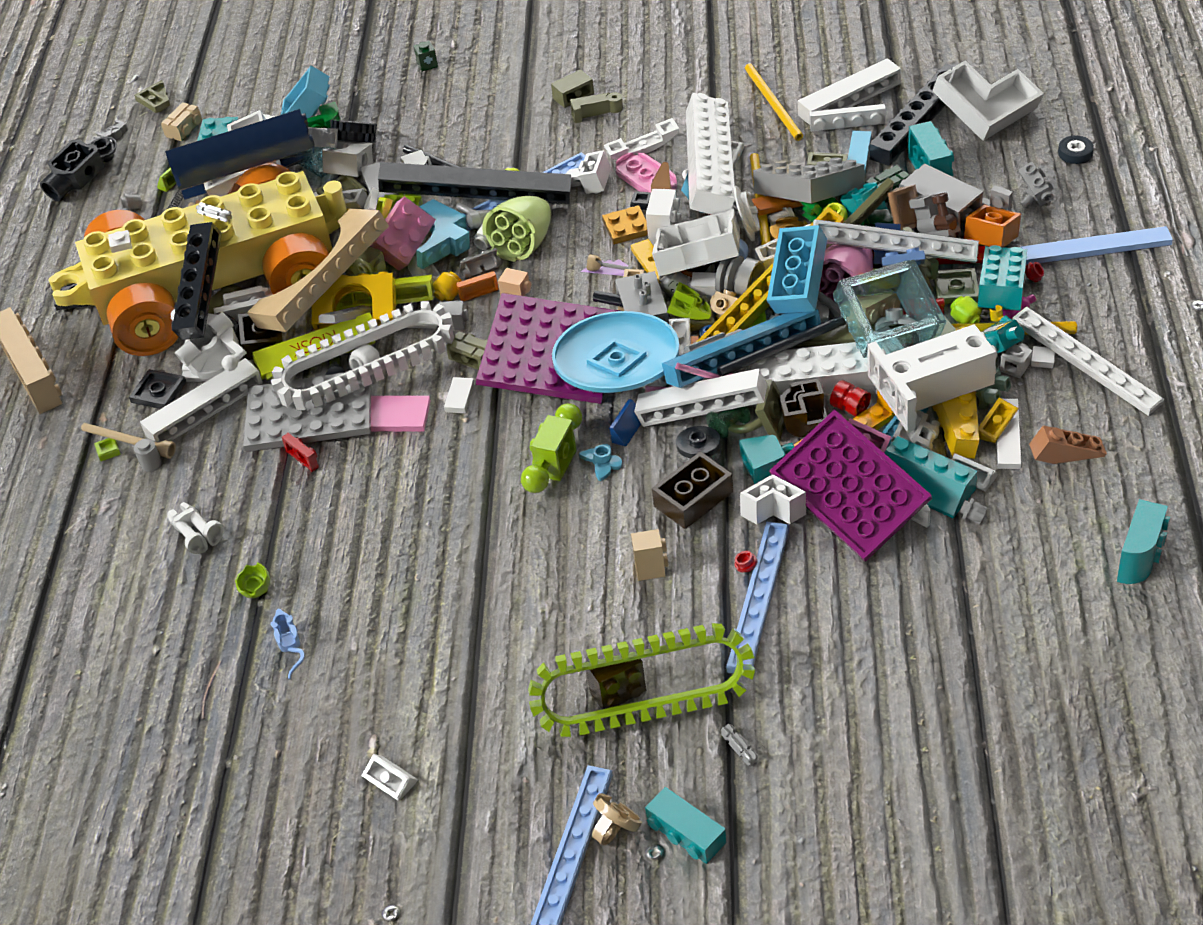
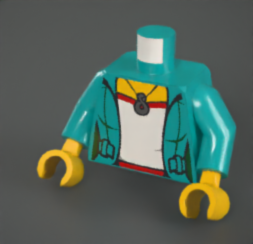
M996 305V311L990 309V319L997 323L982 332L985 334L990 345H993L997 353L1023 340L1024 329L1017 320L1010 319L1006 315L1003 316L1002 306Z

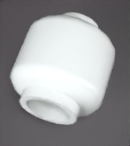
M369 344L356 348L350 353V367L353 370L379 359V352Z

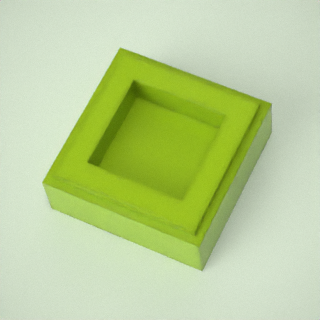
M107 438L94 443L101 462L121 455L115 439Z

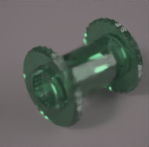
M744 406L724 410L719 414L709 412L706 416L708 427L716 430L721 439H725L729 435L728 428L738 421L742 424H747L750 421L751 415L748 407Z

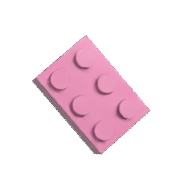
M405 196L395 203L385 220L389 227L370 245V247L382 251L384 260L397 270H401L409 264L436 220Z

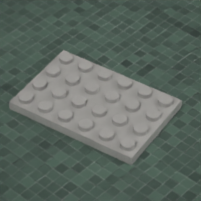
M344 373L291 380L288 386L297 390L308 389ZM362 379L358 380L360 389L352 392L350 385H346L347 395L339 397L338 391L335 390L333 391L335 400L327 403L326 397L323 395L321 396L323 405L315 408L313 400L305 401V410H296L294 401L288 408L282 405L280 398L276 397L272 383L248 387L243 442L245 452L283 447L284 444L281 437L286 433H290L295 438H300L303 444L371 434L372 384L364 387Z

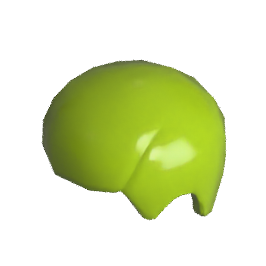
M259 562L256 565H246L235 580L237 591L246 598L260 597L267 592L270 586L269 572Z

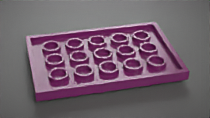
M835 409L769 470L771 475H775L805 491L806 508L864 562L876 553L932 499L929 492Z

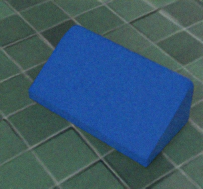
M632 399L626 402L610 426L611 441L614 444L627 446L641 425L634 412L636 404Z

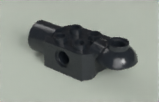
M101 137L91 142V144H86L79 139L71 140L47 162L51 172L40 182L43 192L52 200L60 201L70 190L82 189L105 167L103 162L111 161L114 158L117 148L116 140L112 137Z

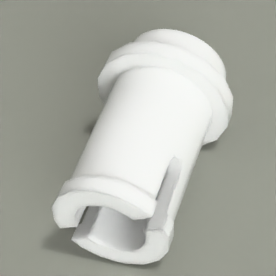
M784 207L782 211L769 215L768 221L773 226L779 218L794 216V213L790 207Z

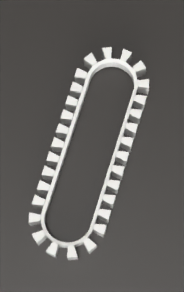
M421 301V310L413 311L412 305L408 304L403 307L405 312L403 316H401L399 309L391 312L393 316L391 321H389L388 314L380 316L382 324L380 326H377L376 319L368 321L370 329L368 331L365 330L364 324L356 326L358 333L356 336L353 335L352 329L344 331L346 338L344 341L341 340L340 334L332 336L334 343L332 346L329 345L328 339L320 341L322 348L320 351L317 350L316 344L308 346L310 354L308 356L305 355L304 349L296 351L298 360L294 362L287 355L281 359L284 369L275 366L272 371L274 379L271 382L276 397L280 398L281 404L287 408L294 401L296 410H305V401L313 400L316 408L323 405L321 399L323 395H325L327 403L335 400L333 393L335 390L338 391L339 397L347 395L346 385H350L353 392L360 389L358 380L362 379L364 387L371 385L370 375L374 374L376 382L384 379L382 372L384 369L387 370L389 377L396 374L394 366L396 364H399L400 371L408 369L406 361L408 359H411L412 366L420 364L419 354H423L424 361L432 359L431 349L434 348L440 355L446 351L444 342L452 344L454 340L453 331L455 330L450 312L446 313L444 306L437 304L432 311L429 301ZM428 321L439 326L436 333L427 339L308 389L297 390L288 386L290 379L297 373L410 325Z

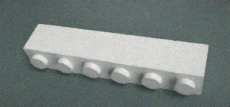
M888 58L798 100V116L810 125L809 112L851 108L901 84V68Z
M244 358L238 362V367L235 370H224L140 421L145 436L155 442L173 441L248 394V387L263 385L259 370Z
M760 369L693 382L681 388L674 386L638 394L634 412L642 426L645 427L764 403L767 383Z

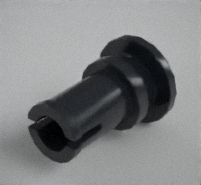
M340 355L328 360L329 366L325 375L345 373L341 365L342 358Z

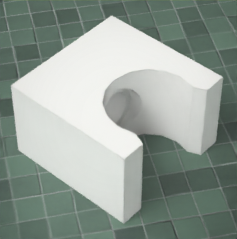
M337 140L336 149L325 148L322 150L324 173L358 177L361 175L360 167L373 164L372 143Z

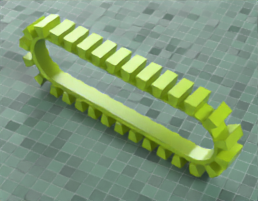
M712 623L713 635L706 636V629L703 625L695 626L693 629L697 638L692 640L688 628L680 629L678 633L682 642L675 643V635L671 631L662 633L667 644L664 646H660L658 635H652L647 637L651 646L650 649L644 650V642L642 638L632 640L635 652L629 653L627 641L616 643L621 655L613 656V648L610 644L601 646L605 656L603 659H598L596 648L586 650L589 662L582 663L581 651L570 653L574 665L567 666L565 654L555 656L558 669L552 672L543 662L536 669L538 676L544 679L543 683L540 684L530 680L528 688L529 696H540L541 699L529 701L533 717L545 711L546 715L540 719V725L548 732H550L555 721L561 724L559 728L561 737H571L570 725L577 723L579 735L589 734L586 721L593 720L594 730L598 732L605 730L601 719L608 717L610 729L621 727L617 715L623 713L625 724L630 725L636 723L632 712L639 710L641 722L652 720L647 708L654 707L657 719L667 717L663 708L665 704H669L672 715L681 714L679 701L685 700L687 712L698 710L693 699L700 697V704L703 709L713 707L709 698L711 694H715V701L718 705L727 704L728 701L724 691L733 688L738 697L747 691L738 680L741 675L753 680L755 669L752 664H743V660L755 657L748 643L739 649L736 648L744 638L734 628H732L728 638L723 637L725 628L722 624ZM711 643H722L734 650L737 657V665L733 675L726 682L714 686L569 717L555 714L545 702L547 687L555 678L561 675Z

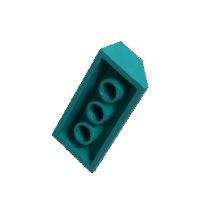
M899 436L885 450V454L931 494L932 499L927 503L928 507L948 517L954 518L961 510L965 500L968 501L976 490L977 470Z

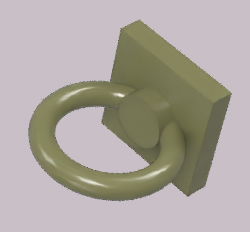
M768 379L765 380L767 383L764 403L757 404L755 409L759 418L745 425H736L733 422V418L742 407L729 409L724 419L725 426L729 431L745 434L764 426L768 435H775L778 441H780L785 426L781 412V393L774 380Z

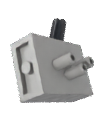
M655 271L615 279L616 294L602 291H594L593 293L594 302L620 306L624 308V311L650 314L669 324L667 307Z

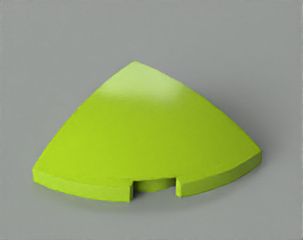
M679 282L667 313L682 318L704 320L710 319L711 308L706 301L704 305L702 304V299L699 297L700 294Z

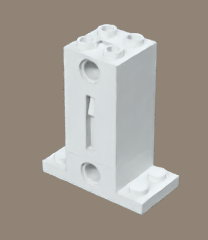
M975 324L890 354H886V351L883 348L881 349L875 341L868 344V377L905 430L910 432L916 430V419H918L916 411L993 385L995 374L997 373L995 366L997 350L993 345H990L985 334L980 332Z

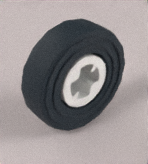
M1078 135L1068 136L1059 142L1058 155L1063 161L1070 164L1085 163L1092 158L1094 145L1086 137Z

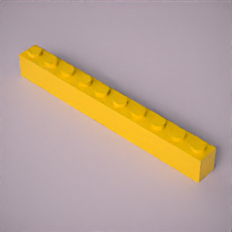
M827 207L815 220L843 223L844 217ZM773 263L696 342L722 332L725 335L738 329H748L770 306L767 302Z

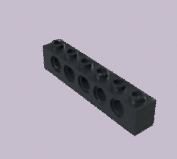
M213 222L190 225L189 234L187 235V246L184 252V263L181 269L175 314L171 324L172 331L181 340L204 338L222 234Z

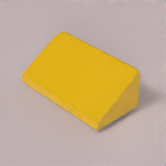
M999 397L978 427L979 439L996 443L1019 408Z

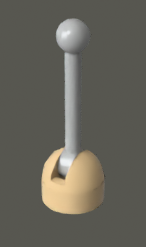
M589 254L587 260V270L597 271L602 266L621 270L635 269L633 265L627 267L603 263L599 256Z

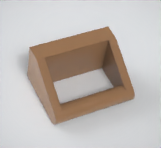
M663 162L651 183V192L652 189H671L669 164L667 162Z
M916 184L899 187L887 193L894 224H901V230L908 226L911 229L917 227L914 208L910 209L909 200L918 197Z

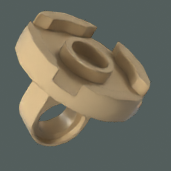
M598 793L593 801V805L602 814V817L595 826L592 837L605 846L615 838L621 827L637 832L642 824V821H639L640 817L620 802L618 805L617 803L610 802L612 797Z

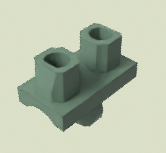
M996 368L997 373L995 374L994 384L976 390V396L980 400L979 409H986L989 404H995L998 398L1002 397L1000 391L1008 392L1011 388L1010 377L1001 376L1000 369Z

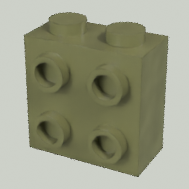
M369 246L345 271L346 275L358 276L360 273L371 275L387 272L383 252Z

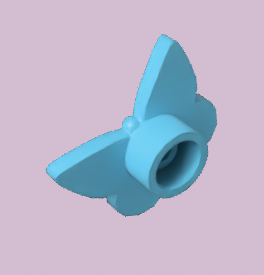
M608 444L598 445L595 448L579 453L580 458L593 462L595 474L599 481L607 478L611 473V469L619 470L622 467L621 458L611 455V447Z

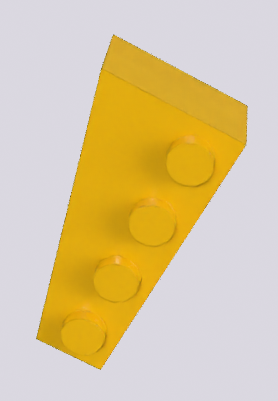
M976 391L933 405V410L937 412L940 427L944 430V437L952 457L955 453L965 458L975 459L979 444Z

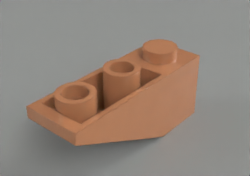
M1044 425L1029 443L1035 460L1052 464L1105 457L1107 454L1100 437Z

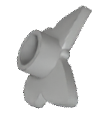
M891 308L885 310L886 317L877 319L875 330L877 331L893 324L917 326V321L909 315H903L902 308Z

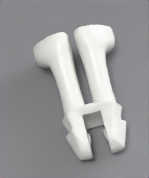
M185 502L180 504L182 513L178 514L174 509L167 513L170 524L185 536V546L193 554L206 552L208 549L207 542L212 546L218 544L225 532L224 526L220 522L211 520L207 523L195 507ZM195 526L202 533V535L200 533L194 532V530L191 527Z

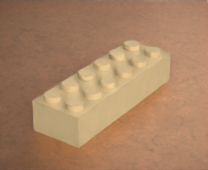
M11 307L0 311V345L38 413L42 414L61 405L62 401L59 396L63 394L58 384H55L56 378L45 358H42L43 356L38 346H36L33 337L29 334L26 325L23 324L19 313L14 314Z

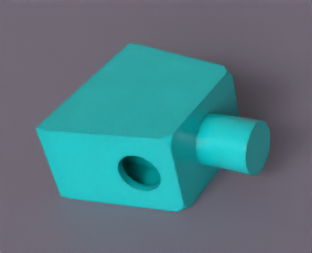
M775 435L739 440L740 456L754 484L771 476L769 470L794 448L792 442L780 445Z

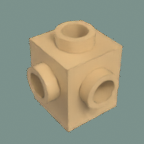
M725 289L723 293L715 292V295L710 300V308L712 312L716 313L715 317L720 318L738 299L735 297V292Z

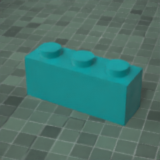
M664 787L645 807L647 824L653 830H660L674 845L679 844L686 849L692 858L700 859L705 864L727 843L726 829L667 787Z

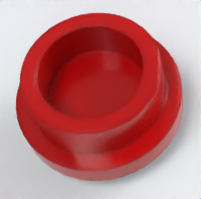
M1030 262L1026 265L1025 274L1029 280L1038 282L1044 276V269L1038 262Z
M742 551L736 555L734 566L738 572H750L755 568L758 560L750 551Z

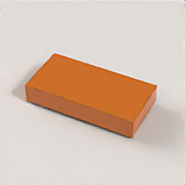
M494 271L456 283L459 299L463 302L499 290Z

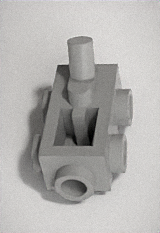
M1030 162L1018 170L1028 187L1025 190L1027 196L1020 203L1024 208H1027L1033 200L1042 206L1054 199V195L1051 192L1054 188L1049 179L1044 180L1046 176L1040 166L1036 168L1034 163Z

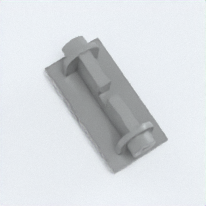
M497 249L484 250L479 255L464 258L460 262V273H463L464 278L468 277L470 279L482 274L480 268L482 266L486 272L499 268V265L502 263L500 258L497 257Z

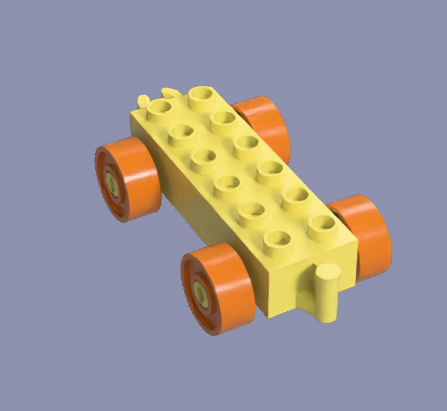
M267 163L245 171L236 182V184L241 186L237 192L221 197L211 195L200 201L231 211L232 219L227 223L198 214L196 206L199 203L186 208L172 207L165 210L160 216L147 220L139 214L128 210L105 212L91 221L85 231L84 239L75 242L81 262L63 269L49 278L48 281L54 291L52 295L58 306L86 304L96 306L103 325L109 324L114 342L124 352L136 356L158 354L168 349L178 339V336L172 331L171 312L175 309V302H177L178 286L181 280V269L183 268L184 252L186 251L190 225L213 222L222 232L212 290L264 274L274 295L308 275L333 250L329 234L340 228L338 220L347 212L342 185L338 181H329L323 187L325 194L314 196L303 171L295 173L282 165ZM128 230L131 236L132 249L112 253L108 235ZM68 284H77L70 290L60 291L61 288Z

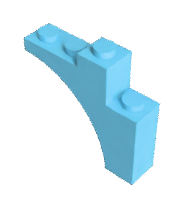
M434 199L419 206L436 220L430 228L432 233L430 239L416 250L417 267L424 269L450 253L458 256L470 249L469 231L466 228V215Z

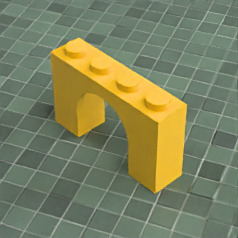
M379 272L378 274L371 275L367 273H360L358 276L341 275L312 305V325L315 331L336 324L319 323V315L336 311L340 299L351 292H364L372 298L373 319H376L377 326L382 325L380 321V316L388 314L389 321L393 320L391 312L396 310V283L393 274Z

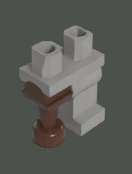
M947 192L920 195L909 200L910 209L914 208L917 229L920 233L956 238L955 233L960 231V226L957 225L956 216L948 212L945 203L949 200Z

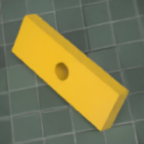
M646 239L632 244L631 251L647 273L655 271L658 279L660 276L658 275L652 255L654 246L651 241Z

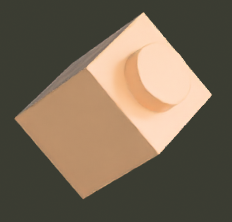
M506 268L498 279L500 295L506 293L525 296L531 289L528 272Z

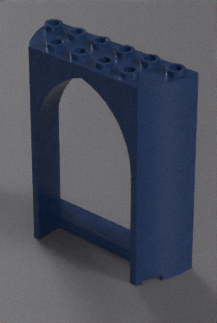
M300 109L173 148L165 151L177 187L182 192L184 200L206 194L204 183L278 160L286 168L312 160V154L315 153V144L312 135H308L309 123L306 114H301Z

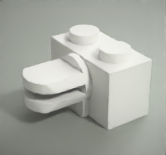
M603 150L587 153L585 159L581 161L579 168L570 169L566 174H571V187L582 185L586 194H597L604 191L611 172V166Z

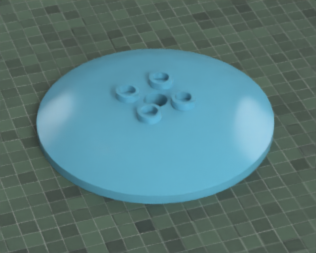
M633 311L608 312L579 321L563 332L553 347L552 360L557 374L574 387L592 392H622L645 386L664 375L662 363L679 355V339L675 330L667 322L656 316Z

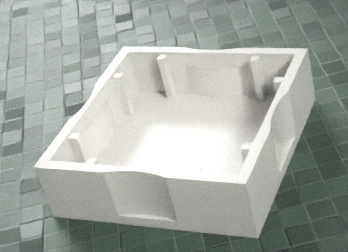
M730 209L657 229L656 243L652 252L659 276L739 256L740 228L735 210Z

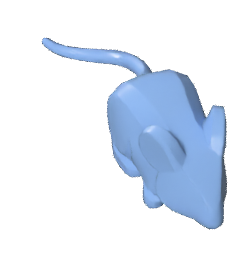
M277 609L271 626L274 629V637L281 652L300 653V659L289 671L288 679H291L292 673L303 662L305 655L304 651L298 648L301 644L298 629L293 623L292 615L289 616L281 609Z

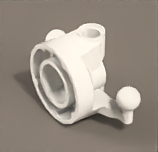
M173 309V311L171 312L172 321L174 319L175 309ZM221 312L219 315L208 314L204 338L185 340L184 345L175 352V355L185 366H188L192 374L199 378L211 379L224 370H235L238 367L239 360L247 353L241 347L232 328L234 324Z

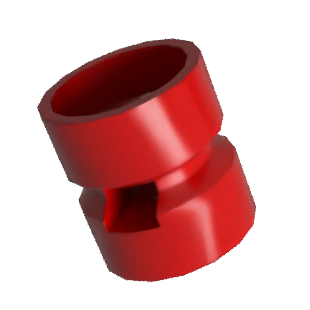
M840 380L830 395L831 406L845 410L848 414L855 417L867 410L871 400L869 391L859 387L855 388L853 384L845 380Z

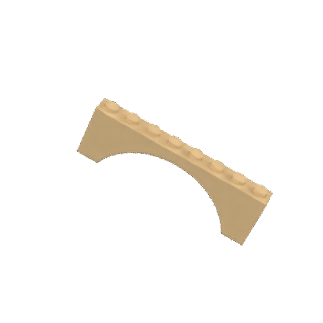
M349 209L338 220L341 227L340 236L329 255L304 278L274 295L260 299L247 312L256 327L287 332L389 227L379 210Z

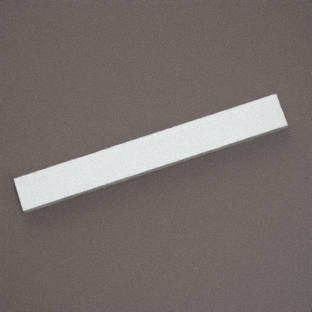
M815 219L813 221V226L819 225L827 237L828 244L849 245L904 254L907 253L906 250L919 248V251L924 250L927 257L977 262L979 241Z
M1025 307L1012 318L1017 320L1027 334L1149 416L1163 404L1164 398L1030 308Z

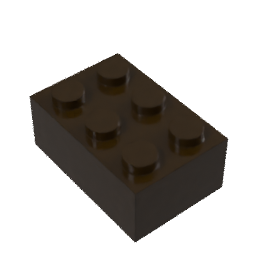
M700 451L652 488L653 505L679 526L687 529L733 493V478L731 472Z

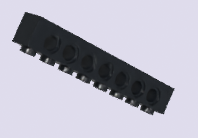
M945 64L927 81L926 85L917 92L914 98L910 99L908 104L899 111L897 116L891 119L889 124L880 131L879 135L874 140H871L868 146L870 160L890 166L908 147L909 126L932 121L946 106L933 92L937 77L949 69L952 70L955 66Z

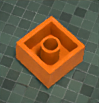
M983 205L966 217L964 239L979 241V245L989 247L997 245L1004 248L1019 236L1021 214Z

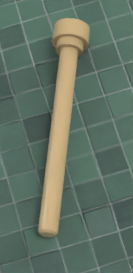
M83 423L81 426L82 431L133 445L144 439L88 423ZM168 440L155 442L160 456L169 459L173 457L176 451V444Z

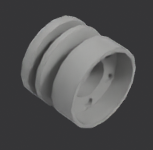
M741 255L721 260L716 272L715 290L723 293L724 289L732 291L739 298L765 272L763 261L752 258L744 259Z

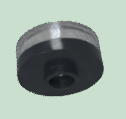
M707 426L689 427L680 432L676 438L677 456L683 464L700 451L715 462L721 456L720 435L713 428Z

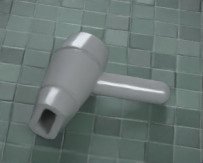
M457 203L456 205L458 210L467 214L466 222L470 229L480 228L485 216L491 211H476L463 203Z

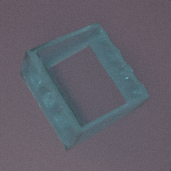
M906 260L840 280L833 293L834 301L837 302L841 315L845 319L848 330L853 335L856 347L860 350L863 358H868L869 343L876 341L879 347L886 351V354H890L939 337L947 322L915 260ZM896 293L906 314L917 322L875 334L857 297Z

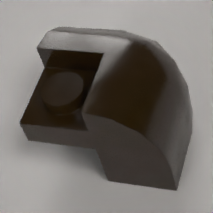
M819 378L792 383L790 388L780 395L781 412L787 431L793 436L806 437L807 431L813 430L827 417L824 407V392Z

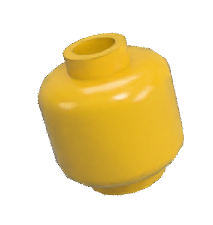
M443 272L433 283L434 296L440 301H452L458 295L456 283L462 280L454 272Z

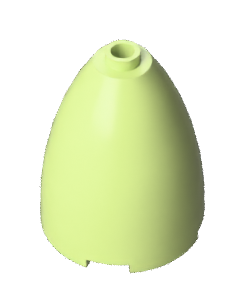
M521 196L507 200L493 208L485 216L482 225L483 235H486L492 247L491 250L496 248L498 257L512 262L528 258L541 244L548 231L551 219L550 206L546 200L540 197Z

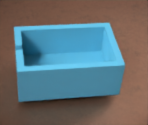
M310 66L283 100L281 115L300 109L301 114L305 113L307 118L315 116L321 104L324 105L328 98L326 94L330 87V84H328L329 76Z

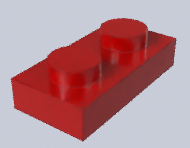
M286 433L281 437L288 454L311 472L319 468L316 459L318 456L313 448H308L300 438H295L290 433Z

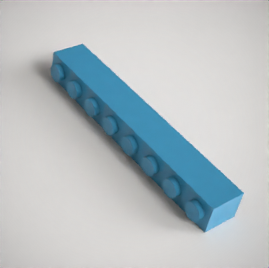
M819 310L785 313L663 362L662 367L666 383L681 388L705 378L675 369L677 363L715 374L717 373L718 366L821 324Z

